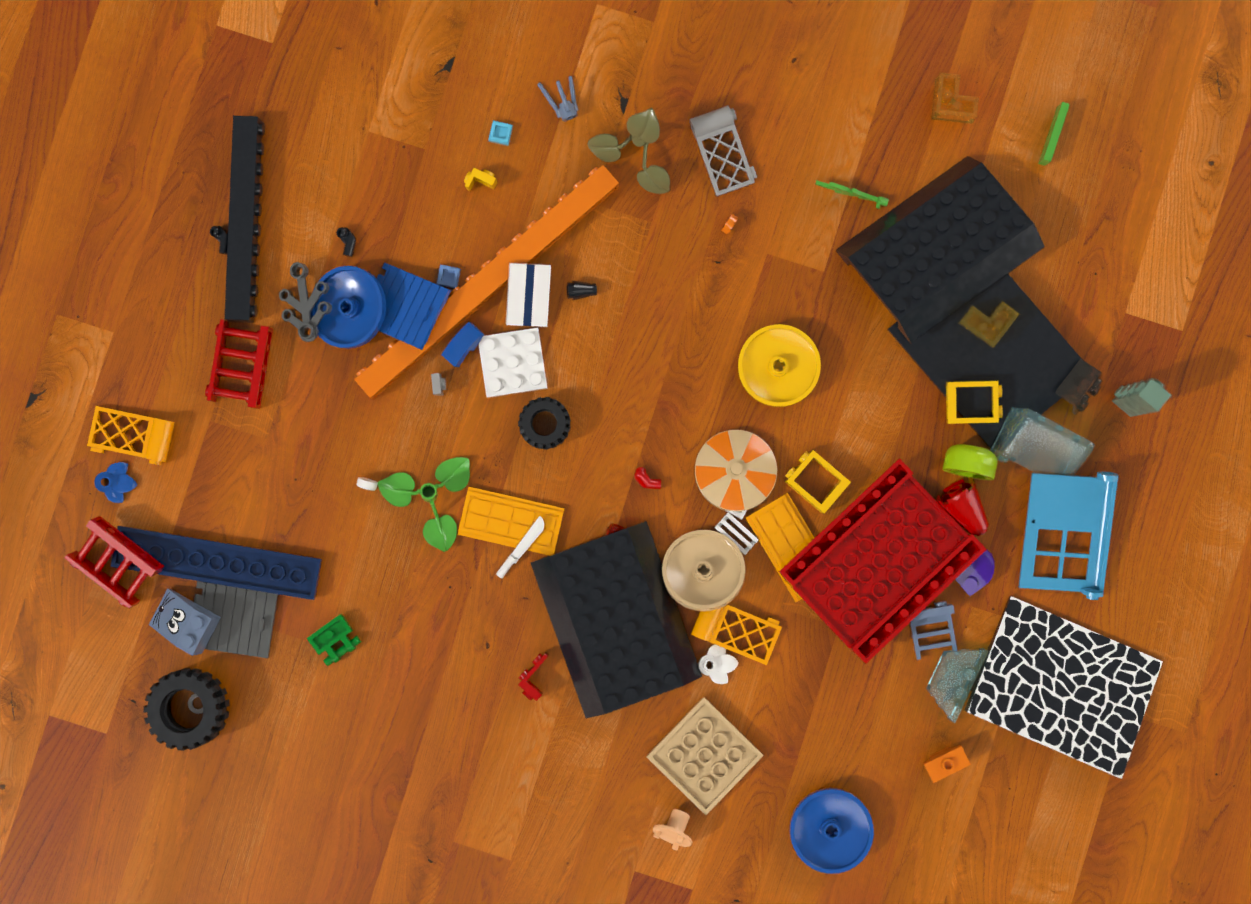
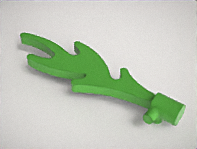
M816 180L815 185L835 190L839 194L876 202L877 209H880V205L887 206L889 201L888 198L875 197L855 188L850 189L833 182L827 184Z

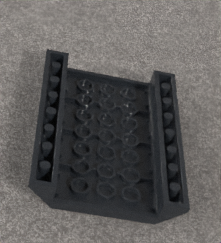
M967 156L837 248L836 252L848 266L852 265L896 319L898 329L911 344L1044 249L1045 246L1035 224L984 164Z
M647 521L531 562L585 718L613 712L682 687L702 677L677 604L664 584L662 563Z

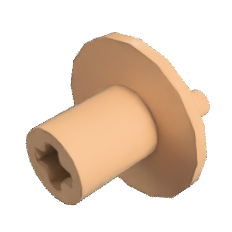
M673 809L666 826L655 825L653 827V836L672 843V849L678 850L679 846L690 847L692 839L684 834L690 816L681 810Z

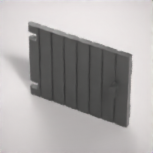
M197 581L196 588L203 589L202 595L195 594L194 602L221 617L205 649L269 658L278 594Z

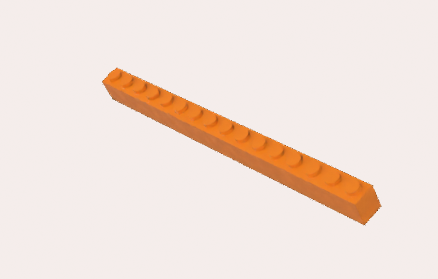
M602 165L600 168L595 167L588 174L590 177L585 181L580 180L573 187L574 190L569 195L567 193L562 195L558 199L559 203L554 208L551 206L542 213L543 217L539 221H532L527 226L528 230L525 233H519L511 240L512 244L507 248L505 246L496 253V258L492 261L487 260L480 267L481 271L476 275L472 273L466 278V283L461 288L458 286L450 292V297L442 308L422 350L400 340H395L387 347L389 349L383 355L380 353L373 358V364L368 368L363 367L356 374L358 377L354 380L364 392L374 400L508 284L509 263L531 264L619 188V182L605 166Z

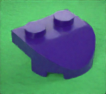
M988 550L983 552L955 579L969 596L980 590L991 580L995 569V561L992 554Z

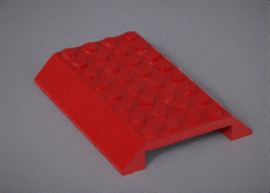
M900 458L779 571L801 599L865 664L987 550L973 534L968 535L912 476L914 473Z

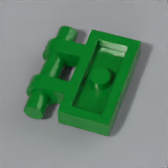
M339 614L307 638L318 655L324 651L328 653L329 656L323 660L327 666L333 662L337 663L340 661L344 654L349 651L352 652L362 642L358 636L351 640L347 635L353 629L342 614ZM341 640L344 645L334 650L332 646Z

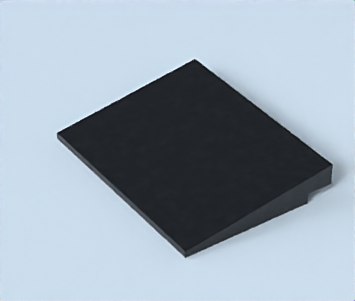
M1009 274L911 344L898 329V322H895L887 329L945 397L946 382L998 381V385H1002V397H999V406H1002V418H999V423H968L993 453L1001 449L1093 372ZM992 386L956 387V410L963 418L992 417Z

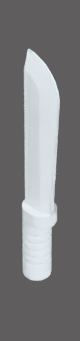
M541 516L536 519L520 543L496 573L498 577L503 578L510 567L518 562L519 558L541 534L545 525Z

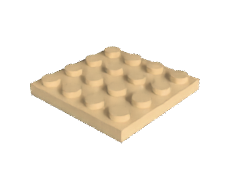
M703 696L646 757L707 815L764 755Z

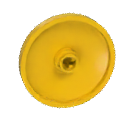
M770 325L756 331L743 345L738 359L739 378L745 390L758 402L772 407H786L803 400L816 386L821 371L820 355L814 342L803 331L789 325Z

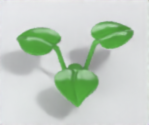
M457 457L442 462L435 472L436 479L442 483L435 485L426 483L415 492L413 491L415 482L406 473H395L378 481V488L382 496L394 506H408L411 503V495L421 494L424 501L430 502L436 519H430L425 523L423 536L431 546L443 552L451 548L457 535L456 522L449 515L439 518L434 501L438 497L437 489L442 488L444 485L451 492L461 491L468 485L470 479V461L468 458Z

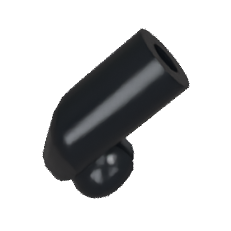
M212 226L210 235L220 242L219 253L227 255L228 232L221 226Z
M340 227L337 229L336 235L345 244L343 255L353 257L356 237L350 229Z

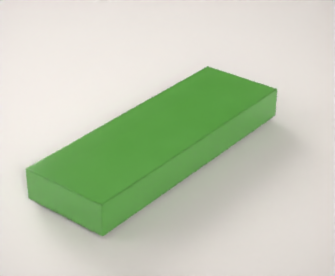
M1062 102L1056 108L1038 163L1040 165L1046 166L1052 160L1070 106L1068 103Z

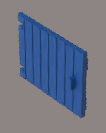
M384 263L382 269L386 270L385 275L378 274L376 278L381 284L386 298V314L379 332L422 350L451 291Z

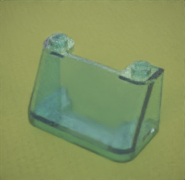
M1011 408L991 451L996 455L997 460L1003 463L1008 461L1015 462L1034 473L1075 476L1092 453L1095 444L1030 409Z

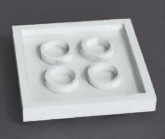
M539 328L482 337L479 342V350L487 398L548 389Z

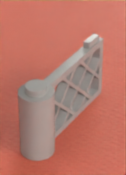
M729 106L689 119L716 197L755 183L754 179L757 178L754 166L749 167L734 121L737 120L736 113ZM732 131L734 136L732 145L720 141L724 133ZM711 139L717 142L713 152L704 149L702 141ZM718 144L730 148L725 159L714 154ZM732 150L740 153L741 160L738 165L727 160ZM712 157L723 161L719 172L710 166ZM725 163L736 167L732 178L721 173ZM739 169L747 173L748 181L741 183L734 179ZM719 176L730 180L728 187L719 191L717 186Z

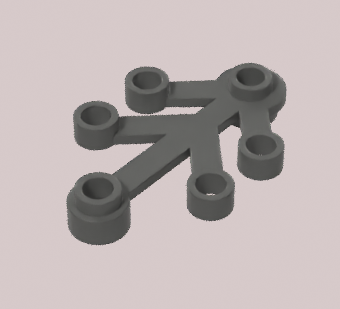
M296 262L291 265L290 274L293 278L297 279L300 301L293 296L291 290L282 289L279 292V298L302 314L303 322L296 317L295 311L285 309L282 312V319L298 328V335L303 341L312 342L318 336V324L325 314H329L332 311V305L329 302H320L318 304V311L312 319L310 312L321 295L328 293L329 285L323 281L317 282L315 290L308 299L306 277L309 273L308 267L303 263ZM322 284L324 285L323 291L320 290ZM287 292L288 297L285 299L284 295ZM326 304L327 309L324 311L323 306ZM290 312L291 316L288 319L287 314Z

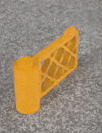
M96 406L87 446L91 447L90 451L104 453V450L146 458L149 459L150 464L161 465L162 462L167 460L175 422ZM101 411L107 412L111 418L104 425L100 421ZM126 416L131 424L122 429L117 420ZM142 420L149 421L147 430L141 433L136 424ZM114 423L119 432L110 437L105 428ZM133 427L138 436L129 441L124 432ZM102 431L107 440L101 444L94 443L96 434ZM121 435L126 444L117 448L113 440ZM139 439L144 444L142 453L136 452L132 446Z
M727 604L716 610L700 611L691 635L767 665L782 627L779 626L780 621L770 617L764 620ZM728 610L736 613L737 621L727 624L725 615ZM753 619L757 628L746 632L742 622ZM740 623L744 634L733 638L729 627ZM768 626L775 628L773 637L765 640L761 629ZM727 629L730 640L725 642L716 640L718 633ZM759 631L762 642L751 645L748 635ZM746 637L749 647L743 650L737 649L735 640ZM763 644L767 651L764 659L757 657L754 652V648Z

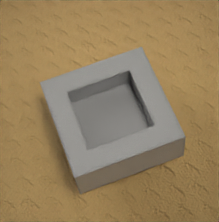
M440 373L431 374L433 395H444L443 390H446V379L442 378Z

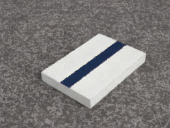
M509 263L506 325L547 327L551 265Z

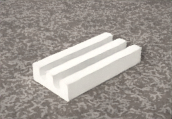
M727 513L714 527L721 534L730 538L744 555L759 540L730 513ZM730 519L738 528H740L748 537H750L752 541H747L730 524H728L726 520ZM724 525L725 527H727L735 536H737L745 545H747V547L744 549L730 535H728L721 528V526Z

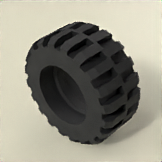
M186 668L164 675L159 679V682L152 685L150 688L152 692L146 695L145 701H148V705L143 707V712L147 713L148 716L144 718L145 724L149 723L151 729L148 731L151 735L156 734L158 736L156 738L157 742L160 744L165 742L167 743V748L173 749L176 747L177 750L184 751L186 749L198 748L219 735V731L226 725L224 720L229 717V711H226V707L230 706L229 700H225L224 695L227 692L225 688H220L221 682L218 678L213 679V674L209 672L203 673L202 669ZM186 689L194 692L202 702L203 717L196 727L185 728L178 724L172 716L171 701L175 693L180 690Z

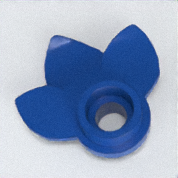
M124 462L111 464L106 472L99 473L94 480L95 487L100 492H104L107 499L114 503H123V493L133 490L137 486V482L132 477L126 475L128 464ZM107 478L109 480V484L107 486H103L101 484L102 479Z

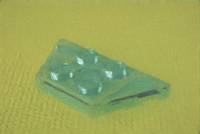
M979 648V650L943 651L926 689L936 699V703L943 709L950 721L956 723L989 651L983 648Z

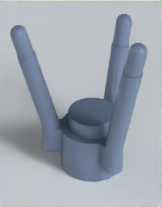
M569 76L571 101H567L560 81H556L562 103L559 104L560 108L557 107L542 84H537L555 110L558 118L567 121L578 116L577 111L579 109L576 104L572 76Z

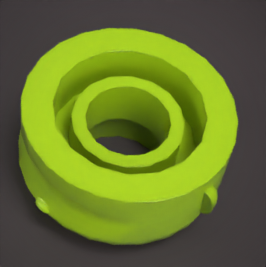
M956 444L947 449L942 470L973 479L994 480L998 461L996 455L988 449L973 445Z

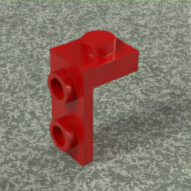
M547 652L544 655L539 653L532 661L534 664L530 671L525 669L518 677L521 680L518 685L524 690L522 693L529 700L534 699L537 701L543 694L528 679L549 656Z

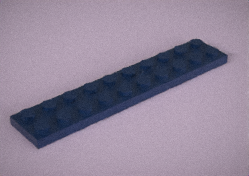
M125 526L117 527L120 532L164 565L162 571L158 573L159 575L315 600L322 559ZM117 550L112 555L111 567L118 568L124 560V556ZM131 563L128 567L129 570L140 571V568L134 563Z

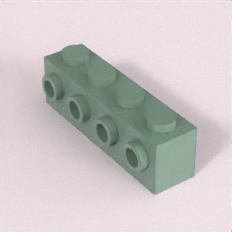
M1148 379L1120 386L1115 391L1114 395L1116 397L1112 402L1130 417L1158 412L1170 398L1171 394L1164 389L1165 386L1159 380Z

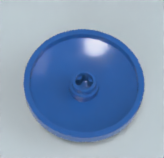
M341 266L330 270L319 280L328 283L329 291L326 294H322L310 312L311 319L318 311V304L320 302H329L332 305V311L329 314H325L318 324V336L326 343L335 347L345 349L360 347L374 338L384 322L386 314L384 290L379 281L364 269L354 266ZM322 284L321 287H320V290H321V291H323V289H324V285H323V284ZM326 304L323 306L324 311L327 309Z
M825 788L814 791L800 801L790 820V839L793 848L799 858L816 871L828 874L846 872L861 863L872 846L874 827L870 813L856 796L845 790Z

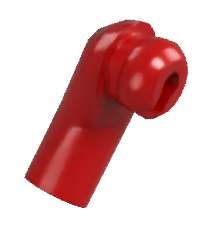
M638 467L635 470V480L642 488L661 489V479H650L646 474V469L643 467Z

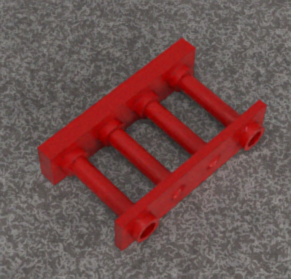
M220 319V323L216 325L215 329L217 341L210 383L207 384L205 389L207 401L216 402L217 396L246 400V403H248L247 407L260 409L273 329L268 326H261L260 330L254 332L228 328L229 322ZM227 336L256 340L258 342L257 350L250 352L225 348ZM229 356L252 360L254 362V369L251 372L222 368L223 357ZM220 376L249 380L251 383L250 391L241 392L218 388Z
M101 516L90 519L86 527L91 530L92 534L79 552L76 550L67 554L64 558L69 561L72 567L79 569L115 597L122 606L130 609L139 604L140 600L134 595L146 577H152L160 573L164 565ZM100 537L107 542L108 547L94 565L86 556ZM117 550L124 556V560L113 576L110 577L102 569L114 551ZM134 563L140 568V573L129 589L126 590L118 582L130 564Z

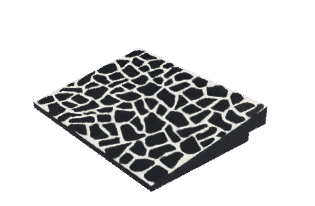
M1010 596L970 690L972 692L964 711L1122 779L1163 661Z

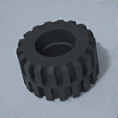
M539 397L529 401L522 408L523 410L519 415L518 421L519 431L524 440L533 447L544 450L553 449L559 444L561 445L569 435L571 427L570 416L566 408L559 401L550 397ZM543 411L552 413L557 420L555 431L546 436L536 433L532 424L534 417Z

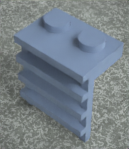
M947 601L935 602L934 606L926 607L909 623L917 660L921 659L920 651L951 645L953 653H958L951 614L955 613L954 606L948 604ZM944 621L948 623L947 629L918 634L916 632V626ZM950 634L951 641L919 646V638Z

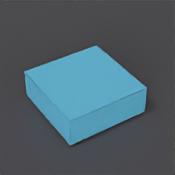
M493 120L488 141L509 146L513 125Z

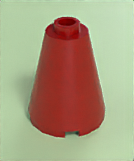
M968 477L969 481H964V479L957 480L943 489L944 494L941 497L938 495L937 501L970 534L981 536L987 532L989 523L975 481L971 477Z

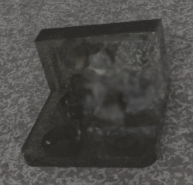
M1080 359L1058 387L1055 394L1073 405L1072 413L1074 415H1077L1079 411L1082 413L1087 408L1091 395L1095 397L1101 389L1102 372Z

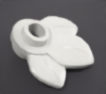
M716 644L712 645L708 649L707 655L701 657L698 662L700 672L710 676L711 680L717 684L728 683L727 673L735 670L738 665V660L735 657L726 654V649ZM708 661L712 664L710 669L706 667Z

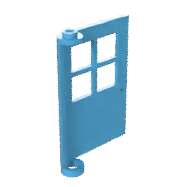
M1106 471L1097 472V477L1043 473L1031 474L1019 588L1081 592L1090 600H1099V597H1103L1119 474ZM1039 529L1062 530L1060 552L1036 550ZM1068 531L1091 532L1089 554L1065 552ZM1036 555L1059 556L1057 578L1033 576ZM1064 557L1088 558L1086 579L1062 578Z

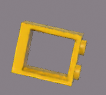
M998 381L946 382V423H999V418H1002V406H999V397H1002V385H998ZM992 386V417L957 418L956 387Z
M814 450L809 453L805 451L798 460L801 463L797 468L792 467L785 475L787 477L785 483L819 512L825 514L851 482ZM812 459L816 460L839 480L821 503L794 481Z

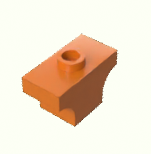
M961 745L953 748L946 747L930 755V759L923 763L933 783L971 765Z

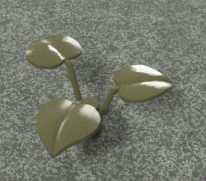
M653 108L629 117L626 124L630 135L622 144L618 145V139L614 135L605 133L596 135L588 141V148L596 157L605 162L617 161L621 156L620 149L631 140L638 147L644 146L643 170L637 173L638 183L645 190L652 193L663 194L670 191V177L667 171L657 165H651L648 168L646 166L648 145L655 142L660 135L659 122Z

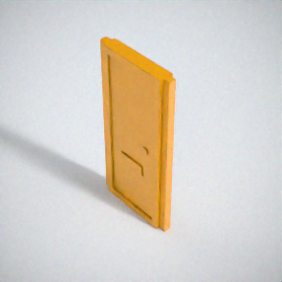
M468 487L458 535L516 548L536 519L541 516L545 524L544 529L527 551L551 556L555 553L565 508Z
M786 493L747 516L746 520L796 603L802 600L801 597L790 587L779 571L814 539V536L791 497Z

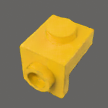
M473 168L472 172H468L464 179L465 187L469 191L472 190L476 181L493 190L498 182L494 177L495 174L485 169L482 172L476 168Z

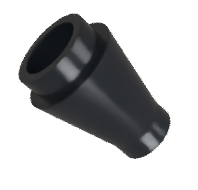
M574 280L567 282V298L574 301L596 296V283L591 284Z

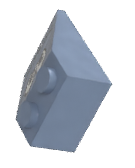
M167 588L149 625L174 646L193 656L203 653L221 617Z

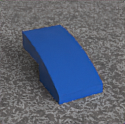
M468 322L453 337L441 355L454 367H460L468 352L475 350L484 333L471 322Z

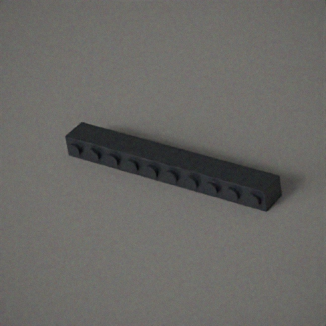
M233 116L224 318L229 322L254 323V317H257L258 312L257 305H255V297H258L256 277L259 276V265L256 262L257 256L259 257L260 245L257 244V238L261 234L258 216H261L262 213L259 196H262L263 192L260 176L263 175L261 155H264V144L261 142L262 135L265 134V124L262 123L258 116Z

